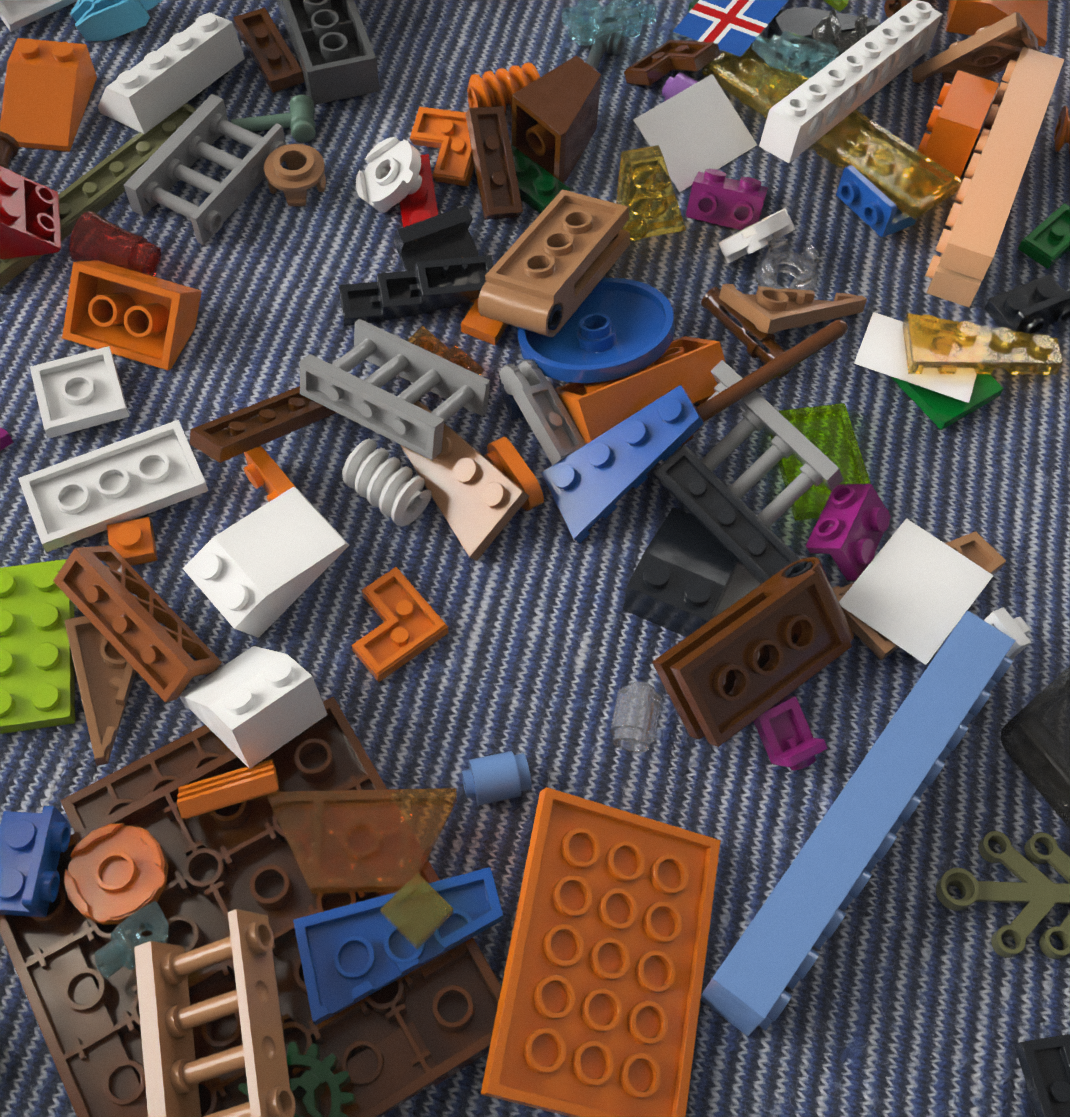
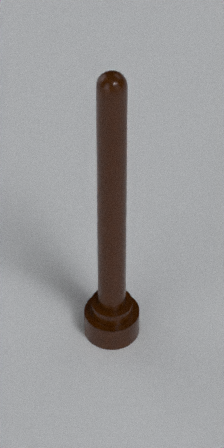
M835 320L696 407L703 422L845 335L848 330L847 323L843 320ZM694 433L682 445L694 439Z

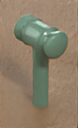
M302 94L296 95L290 100V113L231 119V123L251 132L270 130L276 123L282 125L283 128L291 127L292 137L296 141L303 143L313 140L316 135L314 102L309 96Z

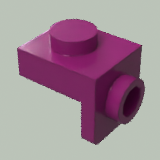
M796 696L783 698L753 721L773 765L790 767L791 770L803 769L816 762V754L828 749L824 739L813 737Z

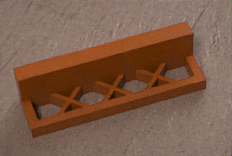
M111 545L74 548L53 580L165 703L177 700L193 677L213 673L222 663ZM101 561H104L109 567L105 566ZM188 653L192 654L197 660L194 661Z

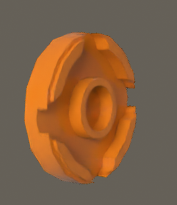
M124 823L109 824L93 830L76 844L70 855L72 859L69 862L68 870L65 869L64 876L68 899L83 916L100 924H124L141 917L157 903L167 883L168 863L162 846L147 830L138 826H125Z

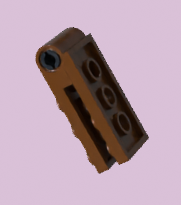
M807 557L797 560L780 570L652 661V664L689 736L698 740L705 736L709 744L719 747L852 647L850 642L854 634L820 560L817 557Z

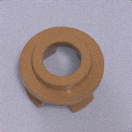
M304 144L284 145L272 151L265 160L264 172L268 180L269 190L272 194H275L277 189L282 190L288 206H305L307 189L315 185L319 192H324L326 187L324 159L313 147ZM284 161L286 162L289 170L281 166V164Z

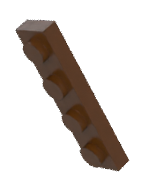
M299 386L192 428L190 430V445L202 451L211 459L221 463L307 425L318 422L337 412L301 395Z

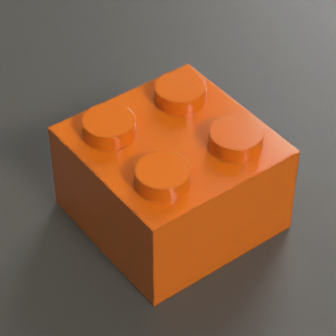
M957 70L952 84L944 83L936 103L942 105V107L934 106L926 126L928 127L927 131H930L931 134L924 133L917 150V154L923 155L918 170L956 183L959 182L999 83Z

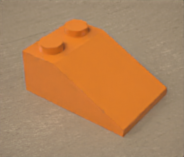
M948 0L946 32L973 36L978 29L991 26L1007 16L1018 12L1038 38V46L1045 47L1047 42L1048 0Z
M17 38L7 62L0 131L12 136L18 142L19 147L70 152L97 80L87 45Z

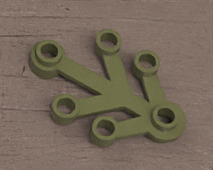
M991 831L978 844L980 855L990 863L1000 862L1022 882L977 881L968 870L952 868L938 879L936 895L945 907L954 911L964 910L974 902L1028 903L1009 925L999 928L993 933L991 938L992 947L998 955L1012 958L1023 951L1027 936L1055 904H1070V884L1053 883L1011 846L1009 838L1004 833ZM1044 832L1036 833L1028 839L1024 846L1028 859L1036 864H1046L1048 862L1070 883V857L1058 848L1056 840ZM989 840L995 841L1000 845L1001 854L991 851L988 846ZM1035 842L1043 843L1047 848L1048 854L1043 855L1039 853L1035 848ZM947 886H956L961 892V899L951 897L947 891ZM1070 912L1059 926L1049 928L1039 938L1041 951L1051 959H1060L1070 953ZM1002 934H1008L1014 939L1015 949H1009L1003 944ZM1051 935L1057 936L1062 941V950H1057L1051 945Z

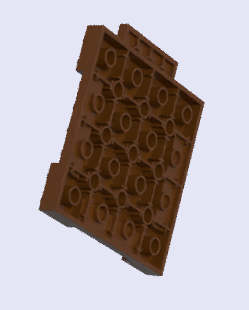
M334 696L323 701L327 712L325 717L259 762L273 759L278 777L279 789L277 792L188 819L181 818L177 806L178 787L247 767L204 725L60 800L75 833L70 836L67 850L60 853L57 866L60 886L57 898L54 902L49 903L46 917L0 915V934L77 1117H148L134 947L149 941L184 946L185 952L224 939L230 936L228 912L234 909L268 915L269 925L274 936L272 952L286 1056L290 1042L297 1043L301 1055H306L312 1043L318 1045L320 1048L319 1061L321 1062L333 1053L339 1060L333 1074L347 1071L351 1078V1081L341 1088L342 1092L352 1093L356 1097V1103L343 1107V1113L348 1117H382L429 1086L440 1084L489 1053L501 985L473 937L315 1026L312 1021L293 920L440 881ZM124 823L125 826L143 828L162 846L168 863L167 883L157 903L141 917L124 924H100L86 918L68 899L64 884L65 869L68 870L69 862L72 859L70 855L76 844L93 830L109 824ZM233 958L190 973L187 977L190 1005L236 990ZM239 1012L193 1027L196 1060L243 1044ZM246 1067L198 1084L201 1117L248 1102V1097L238 1089L240 1083H247ZM296 1068L288 1070L289 1079L300 1078L306 1070L309 1071L310 1069ZM327 1085L325 1087L327 1090L320 1097L321 1114L324 1117H329L331 1110V1092ZM304 1095L301 1098L294 1096L295 1113L299 1117L301 1115L312 1117L306 1111L307 1107L302 1101Z

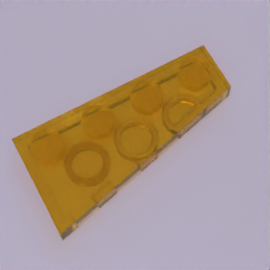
M907 313L902 325L908 374H922L924 368H937L939 374H955L958 368H974L976 374H992L995 368H1005L1010 374L1057 375L1063 364L1058 339L1045 334L1034 335L1016 332L1004 327L993 328L975 325L969 321L958 322L940 319L932 315H916Z

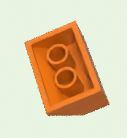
M99 260L73 262L62 338L95 349L109 346L112 354L161 369L171 370L195 330L202 291Z

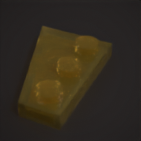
M659 145L622 151L616 203L629 207V220L621 230L630 232V241L686 231Z

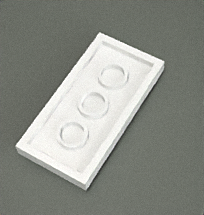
M179 420L18 478L39 538L46 552L105 531L109 524L134 520L209 491Z

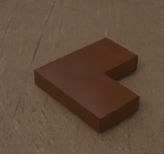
M669 40L624 71L626 82L650 86L673 69L699 71L720 56L718 44L713 42Z

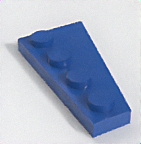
M491 867L294 919L295 933L314 1025H318L503 921V912Z

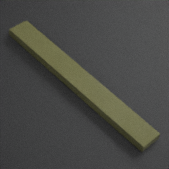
M185 103L146 134L138 133L58 194L61 241L124 193L126 181L197 109ZM43 255L0 259V289Z

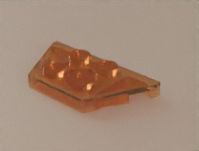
M457 789L273 792L268 794V800L311 893L402 891L413 888L457 802Z

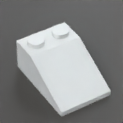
M292 487L214 536L183 569L234 629L259 638L339 557L349 544L297 488Z
M256 646L246 650L182 692L179 696L181 701L249 769L327 715L313 676L288 654Z

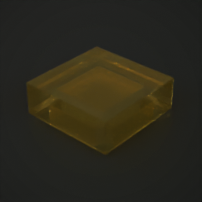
M418 873L380 909L382 915L416 949L454 913L453 908Z

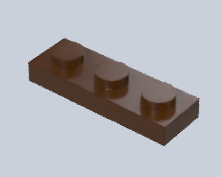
M265 7L233 17L237 32L272 93L304 83L302 69Z
M504 106L469 108L465 116L484 219L519 217L523 213Z

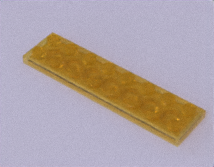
M754 42L741 57L724 51L720 53L719 57L702 68L703 75L708 77L713 74L720 87L737 97L742 103L762 114L766 119L769 110L809 80V78ZM856 109L810 146L819 156L826 158L842 170L847 166L853 165L894 202L902 213H906L913 219H916L958 192L962 183V179Z

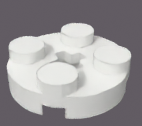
M396 137L385 139L368 153L365 160L369 164L365 172L363 173L359 170L356 177V191L359 197L379 212L385 213L408 194H413L420 188L422 177L419 175L421 169L419 151L405 139L403 141L398 140Z
M784 208L738 231L718 244L727 263H730L747 253L751 254L763 248L772 239H777L795 230V227Z

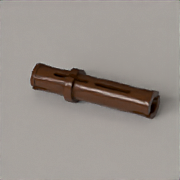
M714 287L705 294L701 305L709 310L727 330L747 347L746 351L752 358H759L764 364H767L786 352L774 341V334L759 331L756 329L755 324L719 299L721 289ZM727 312H730L743 327L741 328L727 315ZM754 336L770 350L769 353L753 340ZM794 367L779 375L778 378L786 376Z

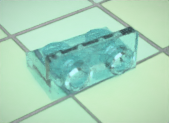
M784 31L781 37L773 35L771 39L758 35L752 46V49L770 67L811 78L830 64L839 51L833 45L788 31Z

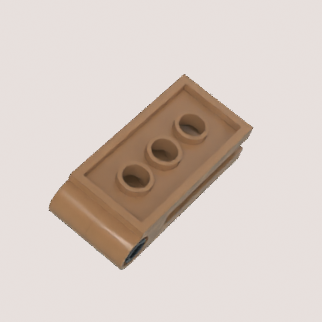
M562 189L485 275L486 282L480 291L478 299L480 315L548 337H554L630 245V232L621 230L629 220V207Z

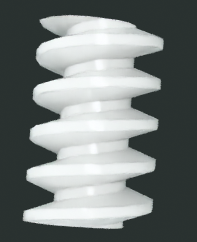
M368 438L362 441L348 456L342 469L344 483L348 487L355 489L359 496L367 498L372 506L379 507L381 513L391 517L396 525H409L424 511L432 497L430 490L421 492L425 484L424 478L416 476L411 479L413 474L411 468L407 466L400 468V460L396 457L388 459V451L385 448L376 449L377 444L373 439Z

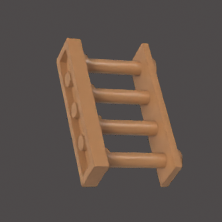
M239 909L229 911L230 936L185 952L184 946L149 941L134 947L148 1117H201L198 1084L245 1067L249 1102L203 1117H294L296 1105L294 1095L290 1090L272 952L274 936L269 925L268 915ZM233 958L236 990L190 1005L188 974ZM239 1012L243 1044L196 1060L193 1027Z

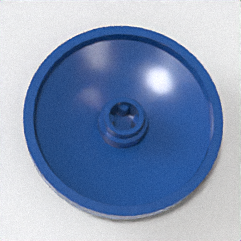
M602 278L554 337H548L518 327L521 354L524 360L532 359V361H535L545 376L556 380L573 383H596L619 379L646 368L666 352L675 333L674 313L667 297L650 285L624 278Z

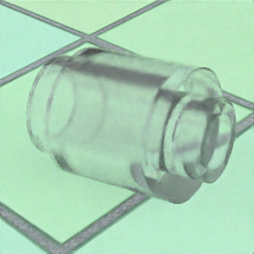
M631 682L628 686L621 687L618 690L610 732L614 736L613 744L619 749L635 753L646 752L649 750L650 743L656 738L662 697L654 691V687L650 684Z

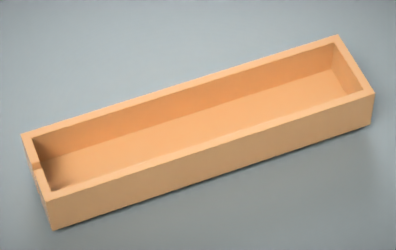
M1022 47L1017 61L1009 60L1002 81L1005 82H1001L997 89L991 109L988 112L982 132L974 148V154L969 161L964 179L955 197V201L961 202V204H953L945 225L951 227V230L943 229L935 250L940 252L941 256L933 255L925 276L932 278L927 294L970 308L994 258L1064 59Z

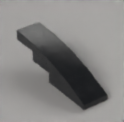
M492 255L416 262L415 270L378 273L377 282L339 285V299L344 326L355 325V321L358 319L368 323L382 322L424 314L478 299L480 291L486 282L485 275L494 266Z

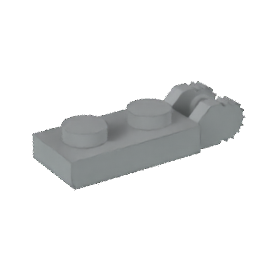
M526 359L519 362L517 366L515 364L504 365L499 374L501 384H504L507 394L513 395L552 466L586 445L551 382L547 381L535 361Z

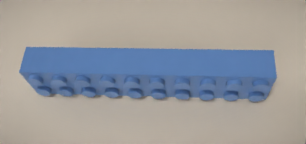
M967 610L715 973L701 994V1001L746 1036H749L757 1026L766 1031L770 1024L776 1021L792 997L784 989L788 986L793 990L817 960L819 953L813 950L812 947L814 946L819 950L844 919L846 913L843 911L847 909L852 900L856 899L872 876L870 872L888 852L897 838L896 833L903 823H906L922 800L920 797L944 767L945 759L964 737L969 729L967 726L989 699L990 691L996 682L998 683L1012 664L1013 660L1007 657L1006 654L1016 640Z

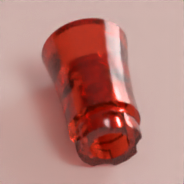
M93 211L85 212L73 228L69 251L74 261L99 260L150 276L155 275L158 264L161 261V248L151 244L146 238L109 222Z

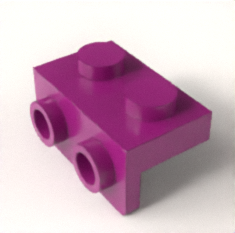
M706 169L705 173L699 171L692 184L686 216L742 230L759 222L768 187L761 186V181L750 177H741L739 181L726 178V173L719 170Z
M838 484L832 490L806 543V548L810 553L830 554L846 580L856 581L871 563L884 531L887 530L891 516L889 511L884 506L873 485Z

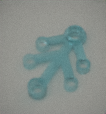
M578 0V7H566L562 10V24L570 26L568 36L579 45H591L602 34L619 31L625 37H636L641 34V24H650L656 21V6L652 4L639 5L642 0H613L602 8L597 0ZM639 5L638 7L623 9L626 6Z

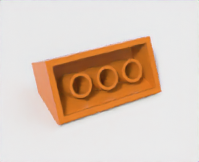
M684 336L672 341L660 358L636 373L604 382H570L555 388V391L585 443H589L679 385H682L686 390L692 403L702 404L706 402L716 392L714 387L717 385V382L711 370L721 360L725 361L720 341Z

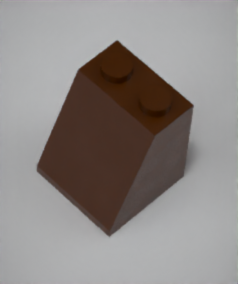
M576 55L512 94L511 144L564 184L597 129L601 74L593 66H590Z

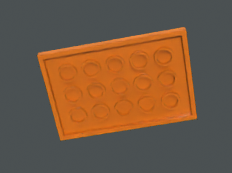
M548 787L540 791L481 1095L568 1117H686L721 840Z

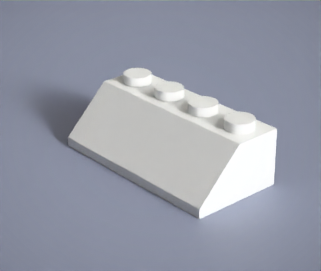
M210 12L198 17L194 24L183 32L173 35L168 43L157 51L147 54L143 61L132 69L122 72L117 77V80L108 85L98 105L100 113L146 134L245 59L233 22Z

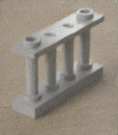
M211 94L126 181L124 188L132 211L145 216L154 205L161 204L190 218L197 242L204 245L213 234L221 229L226 219L264 179V163L266 158L275 149L286 145L283 126L276 123L264 137L229 122L224 100ZM225 135L253 149L242 160L212 146V144L220 136ZM203 157L231 170V173L220 183L190 169V167ZM181 180L210 195L200 206H197L168 191L176 182Z
M361 319L355 321L354 348L334 363L330 364L311 354L300 361L301 395L430 460H433L442 452L444 423L462 407L481 416L487 413L490 380ZM364 360L380 367L365 380L348 373ZM396 375L413 383L398 396L381 389L382 386ZM429 391L446 399L431 413L414 405L415 402Z
M723 360L711 370L717 385L714 387L716 392L709 399L743 379ZM756 390L737 401L746 410L742 413L743 419L701 459L713 471L754 430L759 432L764 427L774 437L770 441L772 446L728 487L739 499L759 482L783 457L788 459L793 455L803 464L799 469L801 474L757 515L768 528L812 485L817 487L823 483L832 491L844 480L840 469ZM709 420L705 421L704 424L700 427V429H701Z

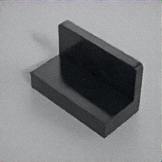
M467 205L397 230L394 245L406 271L415 270L416 262L479 255L468 230L473 218Z

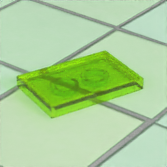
M845 403L778 411L840 469L844 480L839 484H871ZM793 455L788 459L783 457L778 462L785 488L801 474L799 469L803 466ZM823 483L817 487L812 485L791 506L794 520L819 518L832 491Z

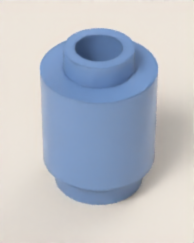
M512 751L470 759L468 760L469 769L461 771L466 798L475 797L477 806L521 797L522 791L532 789L529 766L524 753L514 755Z

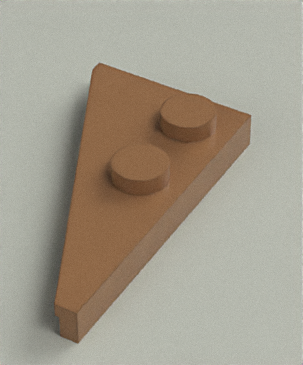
M722 284L719 299L755 324L756 329L767 334H774L781 330L795 327L801 328L812 323L862 313L867 301L862 295L857 296L847 293H836L834 301L815 300V293L811 290L774 289L758 286L756 295L742 294L735 288L734 284Z
M86 616L64 620L95 763L96 766L108 764L136 670Z

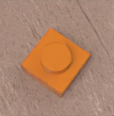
M150 517L107 525L109 545L130 566L158 561L154 529Z

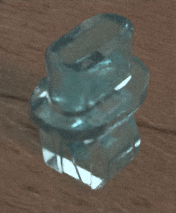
M156 901L139 909L122 923H119L111 933V941L95 952L96 966L106 979L124 966L129 970L136 968L135 946L149 941L167 942L168 922ZM144 931L152 932V934L147 937L140 935Z

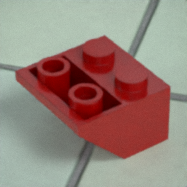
M0 166V259L58 253L61 249L58 192Z

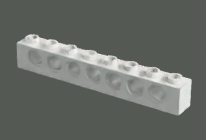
M912 0L769 110L759 147L787 163L793 161L926 53L931 46L943 14L934 10L927 2Z

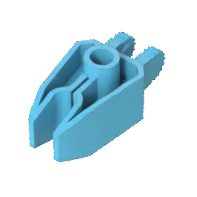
M78 0L70 14L76 21L75 26L86 41H109L146 26L150 19L147 10L157 6L158 3L164 0Z

